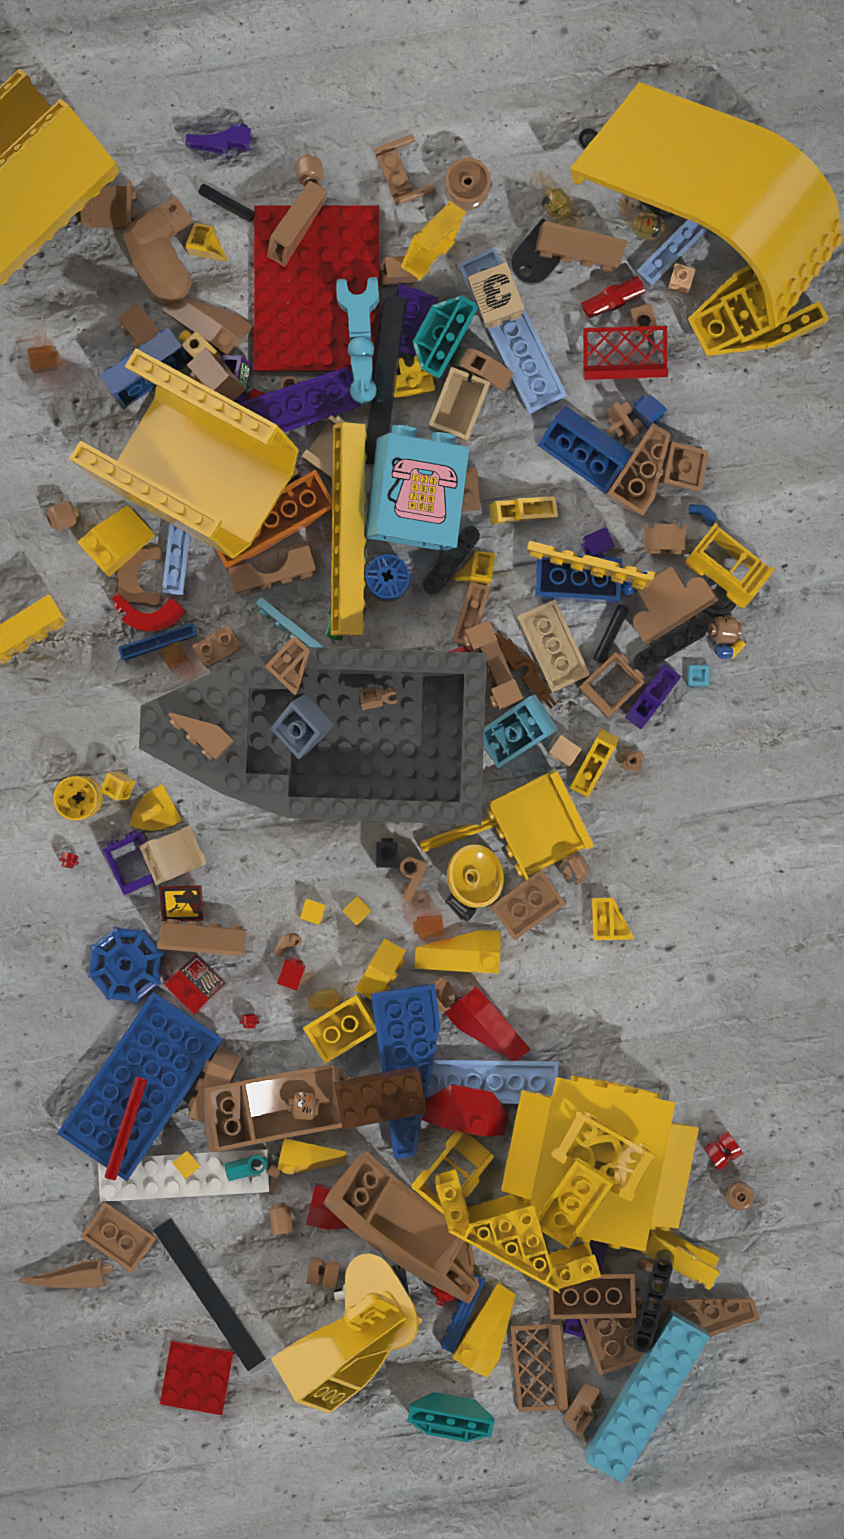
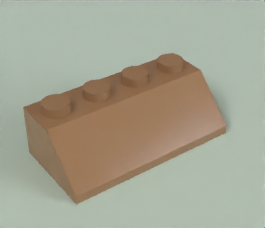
M545 221L539 230L535 252H539L541 257L552 258L553 255L560 257L562 262L572 263L573 260L580 262V265L592 268V265L599 266L602 271L612 272V270L619 268L627 240Z
M167 919V923H162L157 949L245 956L248 930H243L241 925H230V929L222 928V924L209 923V927L201 926V922L188 921V925L180 924V920Z

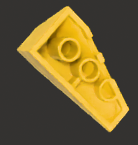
M477 930L418 946L415 948L414 968L499 974L501 931Z
M499 1282L497 1283L458 1343L454 1353H452L454 1360L469 1370L488 1378L500 1358L516 1296L514 1292Z

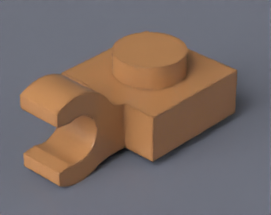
M379 686L358 690L362 710L383 706L382 702L387 704L397 703L395 687L393 686L382 690L379 689Z

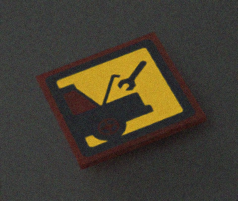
M202 885L159 886L162 921H167V919L204 921Z

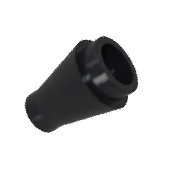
M453 893L445 901L461 921L465 920L468 922L477 911V908L462 904L455 898Z

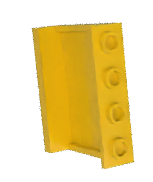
M556 769L487 802L490 808L486 810L491 820L496 819L499 825L496 827L500 838H505L508 843L505 846L510 858L515 857L517 864L514 867L518 875H523L526 880L529 879V875L583 848L587 850L594 846Z

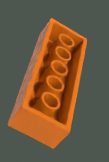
M316 470L285 486L253 542L247 549L234 559L216 550L227 571H229L228 568L242 564L332 513V498Z

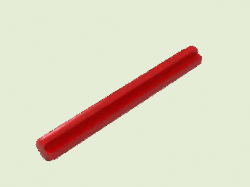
M135 1078L105 1173L106 1179L114 1181L117 1178L147 1080L144 1078Z

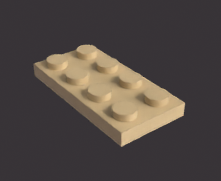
M555 599L517 616L551 693L590 676Z

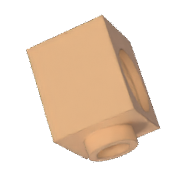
M675 263L667 289L688 294L696 269Z
M562 735L558 739L554 737L548 745V748L551 749L548 754L567 767L571 766L582 750Z

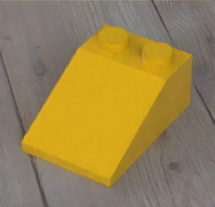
M127 505L92 528L77 543L110 577L156 535Z
M360 993L303 1027L324 1064L376 1033L374 1015Z

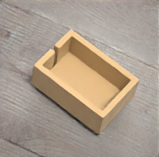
M451 367L430 420L429 430L456 435L457 441L468 444L491 382L474 375L472 376L471 383L467 382L469 373Z

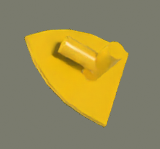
M163 784L145 794L138 802L133 811L130 826L141 830L155 831L169 828L183 821Z

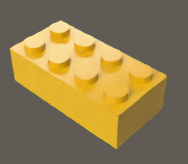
M50 594L0 624L1 665L12 659L11 655L14 653L26 651L30 648L29 644L35 640L40 642L48 636L46 633L53 629L57 631L65 626L64 622L68 619L56 599Z

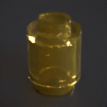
M336 988L311 992L312 996L308 997L310 1009H315V1013L333 1009L335 1006L340 1005Z

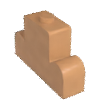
M669 567L661 573L656 572L648 588L644 587L643 590L637 589L649 611L638 612L633 619V624L643 642L650 644L719 599L710 584L703 578H692L686 587L679 573L674 568Z

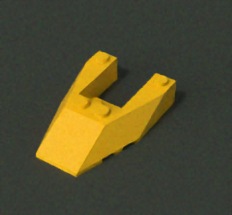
M750 265L735 272L688 318L706 357L773 348L824 326L829 320L821 302L818 301L787 316L777 327L769 325L764 291Z

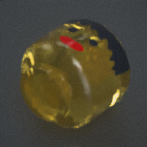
M549 188L543 193L541 205L551 218L562 219L571 212L572 200L562 188Z
M642 211L634 217L632 229L638 238L656 240L660 234H663L665 223L662 221L660 214Z

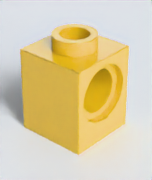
M120 771L108 772L100 792L116 801L129 799L136 780Z

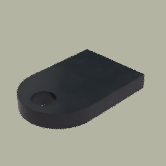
M544 218L538 222L512 256L511 267L513 274L519 281L528 285H536L545 281L561 262L560 257L552 255V258H545L539 256V252H535L540 227L546 221ZM523 266H528L532 271L527 277L520 274V269Z

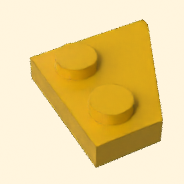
M592 898L593 940L634 939L614 898Z

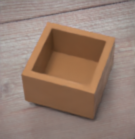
M206 347L187 364L192 370L190 375L197 382L232 401L246 390L226 364Z

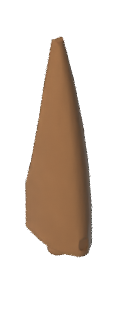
M102 1259L82 1261L52 1272L20 1278L19 1283L70 1289L106 1287L105 1274L113 1273L114 1269L113 1264L103 1265Z

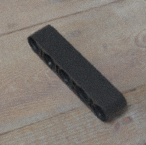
M663 1249L658 1251L653 1262L633 1337V1346L640 1352L648 1351L651 1348L674 1265V1255L669 1250ZM660 1261H666V1262H668L669 1264H668V1265H662V1264H660L659 1262H660ZM654 1280H661L663 1283L657 1284ZM649 1299H656L658 1302L652 1303ZM644 1318H651L653 1321L649 1322L644 1320ZM639 1337H646L647 1340H641Z

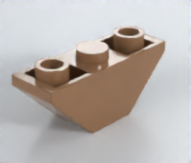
M459 346L449 363L450 366L469 373L471 376L474 375L490 381L491 386L503 392L514 375L512 371L492 357L468 347Z

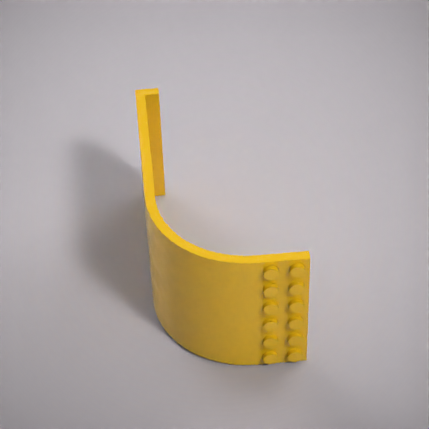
M641 82L635 86L570 167L573 183L581 185L586 179L691 220L711 230L728 242L741 254L757 275L765 295L769 325L777 327L781 321L785 320L788 311L797 304L800 295L808 289L812 279L820 273L821 267L830 260L832 252L843 241L839 206L833 189L814 162L795 145L766 128Z

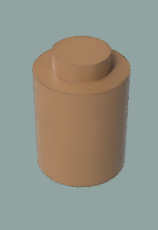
M285 1202L273 1203L272 1208H269L272 1234L292 1232L290 1206L285 1205Z

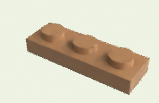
M470 582L452 642L466 646L463 636H466L465 630L480 624L491 587Z

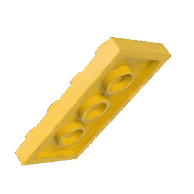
M577 1157L537 1215L541 1231L569 1249L612 1187L614 1180Z

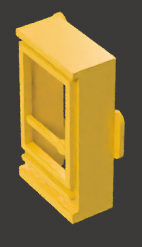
M449 201L418 234L413 236L400 267L420 281L429 272L430 265L441 254L445 256L455 245L454 240L467 212Z
M715 523L686 559L685 564L700 576L706 574L727 591L726 595L740 608H745L775 569L772 566H767ZM712 540L737 560L729 572L703 552ZM740 563L750 569L741 581L732 575Z
M455 1131L445 1143L446 1148L429 1169L423 1170L412 1183V1189L441 1213H443L439 1197L423 1184L440 1162L445 1159L462 1173L463 1177L468 1178L461 1186L464 1197H467L479 1184V1175L494 1158V1154L465 1132ZM452 1148L456 1149L477 1167L470 1176L467 1171H463L446 1157Z
M657 1226L655 1230L650 1229L646 1251H642V1253L645 1254L646 1252V1255L655 1259L658 1251L663 1249L671 1251L674 1255L673 1270L693 1281L697 1279V1283H704L705 1288L710 1290L720 1273L715 1268L720 1256L703 1246L697 1247L673 1234L674 1231L671 1228L669 1231L657 1229ZM660 1261L664 1265L669 1264L666 1261Z

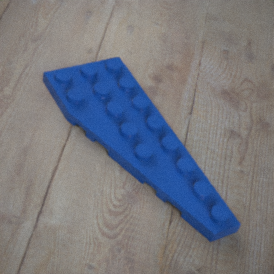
M435 984L371 993L382 1072L417 1066L420 1071L424 1098L426 1100L434 1054L437 1047V1038L440 1031ZM423 1114L389 1120L394 1159L416 1155Z

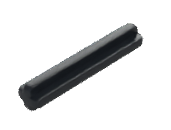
M206 184L200 186L198 190L199 195L248 222L254 219L255 212Z
M620 604L617 606L593 656L595 661L602 664L605 662L629 612L626 606Z

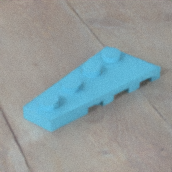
M262 597L257 601L256 604L260 607L259 613L267 619L273 618L276 621L274 625L283 632L285 630L289 631L291 638L295 635L307 647H323Z

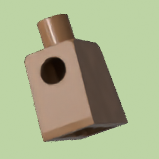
M405 256L384 258L379 267L382 288L398 286L399 283L403 285L416 283L418 278L400 267Z

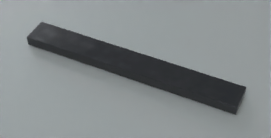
M390 296L385 298L374 377L377 390L370 405L367 439L365 442V452L367 454L365 464L374 465L377 438L388 434L390 429L408 301L406 298Z
M169 1218L156 1227L153 1231L247 1371H250L266 1360V1357L173 1219Z

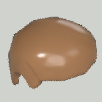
M444 978L432 982L435 984L438 1012L451 1009L450 1006L454 1005L456 1000L450 983Z

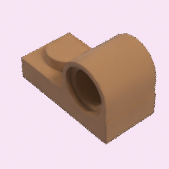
M411 857L405 858L401 862L400 871L404 876L411 879L410 883L405 882L401 894L404 895V900L411 902L427 867V863ZM408 861H412L416 865L415 872L410 874L404 870V865Z

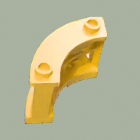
M577 1111L575 1113L577 1116L558 1149H554L551 1156L564 1165L571 1167L577 1157L581 1159L583 1155H586L582 1152L585 1149L590 1155V1160L586 1163L594 1167L595 1155L589 1146L603 1142H612L619 1164L607 1163L599 1171L607 1175L608 1168H618L619 1172L613 1170L615 1174L610 1177L614 1180L610 1191L632 1202L635 1196L633 1193L649 1163L652 1159H655L656 1155L649 1152L651 1147L642 1142L636 1144L596 1121L597 1116L586 1111L583 1114ZM586 1123L592 1127V1132L586 1133L583 1130V1135L587 1140L582 1141L577 1135L583 1124ZM598 1128L608 1134L597 1136ZM574 1140H575V1141L578 1143V1145L575 1146V1147L568 1153L569 1149L571 1148V1146H572V1144H573V1142H574ZM620 1141L624 1142L630 1147L623 1150ZM632 1152L642 1155L635 1169L629 1168L626 1165V1162L634 1163L636 1161L630 1158ZM630 1172L632 1173V1175L628 1180L626 1186L624 1187L626 1181V1173Z

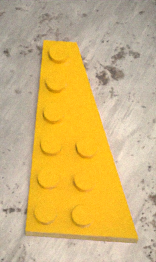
M529 541L526 551L530 553L531 557L542 559L543 556L549 558L551 563L557 565L566 563L571 565V569L577 571L586 569L591 571L590 574L602 578L603 575L611 577V581L623 584V581L632 583L631 587L643 590L644 587L648 588L655 575V572L648 571L647 575L643 574L641 570L632 566H625L623 569L620 568L621 565L619 563L589 555L579 558L575 552L569 550L557 552L558 549L553 546Z

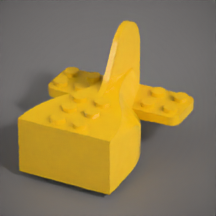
M361 1254L350 1262L346 1270L345 1314L343 1317L301 1338L276 1354L271 1360L295 1402L331 1413L367 1385L377 1373L390 1351L406 1347L412 1343L417 1335L418 1325L422 1322V1318L390 1264L377 1255Z

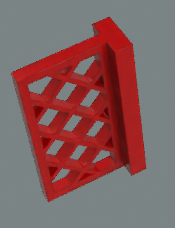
M667 325L583 328L584 380L668 377ZM654 330H663V338L656 345L648 336ZM621 331H628V333L624 335ZM633 331H639L644 336L636 345L627 338ZM589 332H597L602 337L594 347L588 342ZM612 332H618L623 336L615 346L607 339ZM625 339L633 346L626 356L617 349ZM646 339L655 346L647 355L638 348ZM604 340L612 347L605 357L596 350ZM662 343H663V351L659 348V346H660ZM656 349L663 354V363H653L649 359ZM635 350L644 357L638 364H633L627 359ZM595 351L602 360L597 365H588V357ZM616 351L623 359L618 364L612 365L607 358Z

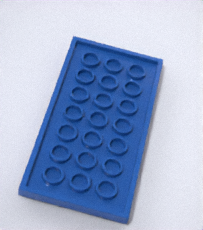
M152 992L57 1134L107 1168L135 1078L141 1077L146 1079L145 1090L118 1172L119 1177L128 1181L202 1072L207 1060H210L223 1039Z

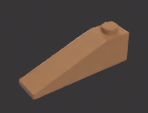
M187 297L174 304H166L162 309L164 313L190 332L199 333L221 355H233L254 327L236 313Z

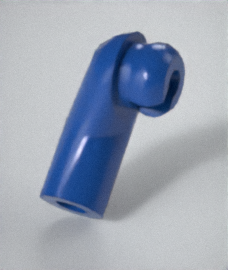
M689 504V515H701L705 519V525L709 527L716 523L717 515L709 506Z

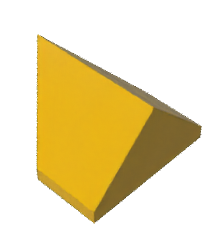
M194 223L186 243L188 255L229 262L214 231L215 226Z
M475 550L470 559L450 580L472 581L491 586L495 553Z

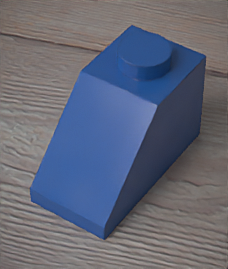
M651 394L646 398L644 395L634 402L636 406L632 410L647 430H649L653 423L656 424L663 419L667 412V408Z

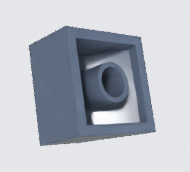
M304 694L289 704L270 729L298 759H301L326 736L334 724Z

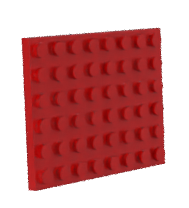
M254 205V372H333L348 367L349 372H352L351 357L348 354V344L350 343L348 314L339 307L337 302V279H345L348 291L354 295H360L367 290L368 278L377 277L379 291V205H323L285 267L267 257L271 235L292 205ZM379 303L370 313L371 341L374 345L372 372L376 370L379 348Z

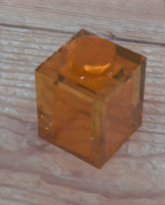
M53 345L27 349L30 369L33 373L58 370L57 363H61L58 350L55 351Z
M179 641L160 650L171 671L190 662Z
M442 915L417 917V921H413L414 934H418L419 938L444 936Z

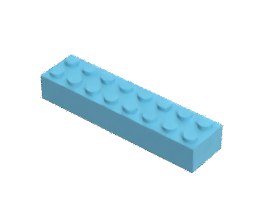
M671 1309L668 1311L654 1335L651 1348L643 1353L585 1450L584 1457L586 1463L616 1480L624 1482L709 1340L710 1336L706 1329Z

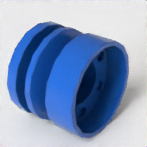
M390 554L380 555L373 559L367 567L365 577L368 590L372 596L380 601L392 602L405 595L409 588L410 574L407 565L402 559ZM390 572L393 580L389 579L388 582H385L382 575H387Z

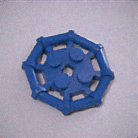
M115 926L113 930L97 943L91 945L90 969L87 975L105 995L106 1000L112 999L138 1003L142 997L161 984L164 951L157 949V945L149 937L145 929L135 930ZM121 937L136 938L134 944L122 943ZM115 939L117 945L110 951H105L103 948ZM141 942L147 946L152 954L148 956L144 954L139 948ZM99 954L105 956L104 969L98 970ZM123 959L125 961H131L130 970H127L126 968L123 970L121 969V961ZM154 959L153 974H147L148 960ZM106 974L113 984L110 988L100 975ZM143 978L147 979L149 982L137 991L135 984ZM117 985L129 986L130 993L117 992Z

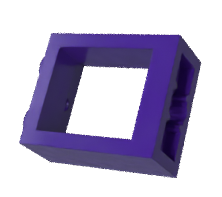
M137 830L125 834L126 839L118 841V839L106 843L107 847L102 849L123 895H128L154 883L152 875L148 874L126 884L112 852L137 840H140L142 845L146 843L147 840L144 833H138Z

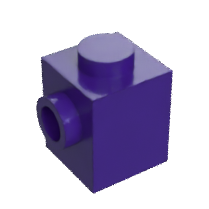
M607 527L584 536L582 539L583 543H581L584 554H589L592 557H605L608 555L607 551L615 547Z

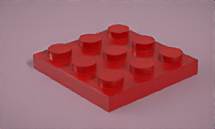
M171 1340L160 1405L223 1415L234 1351Z

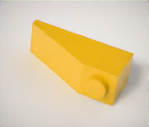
M602 728L600 729L570 789L587 798L589 797L616 748L619 737Z
M284 1138L278 1169L286 1174H299L344 1163L346 1152Z

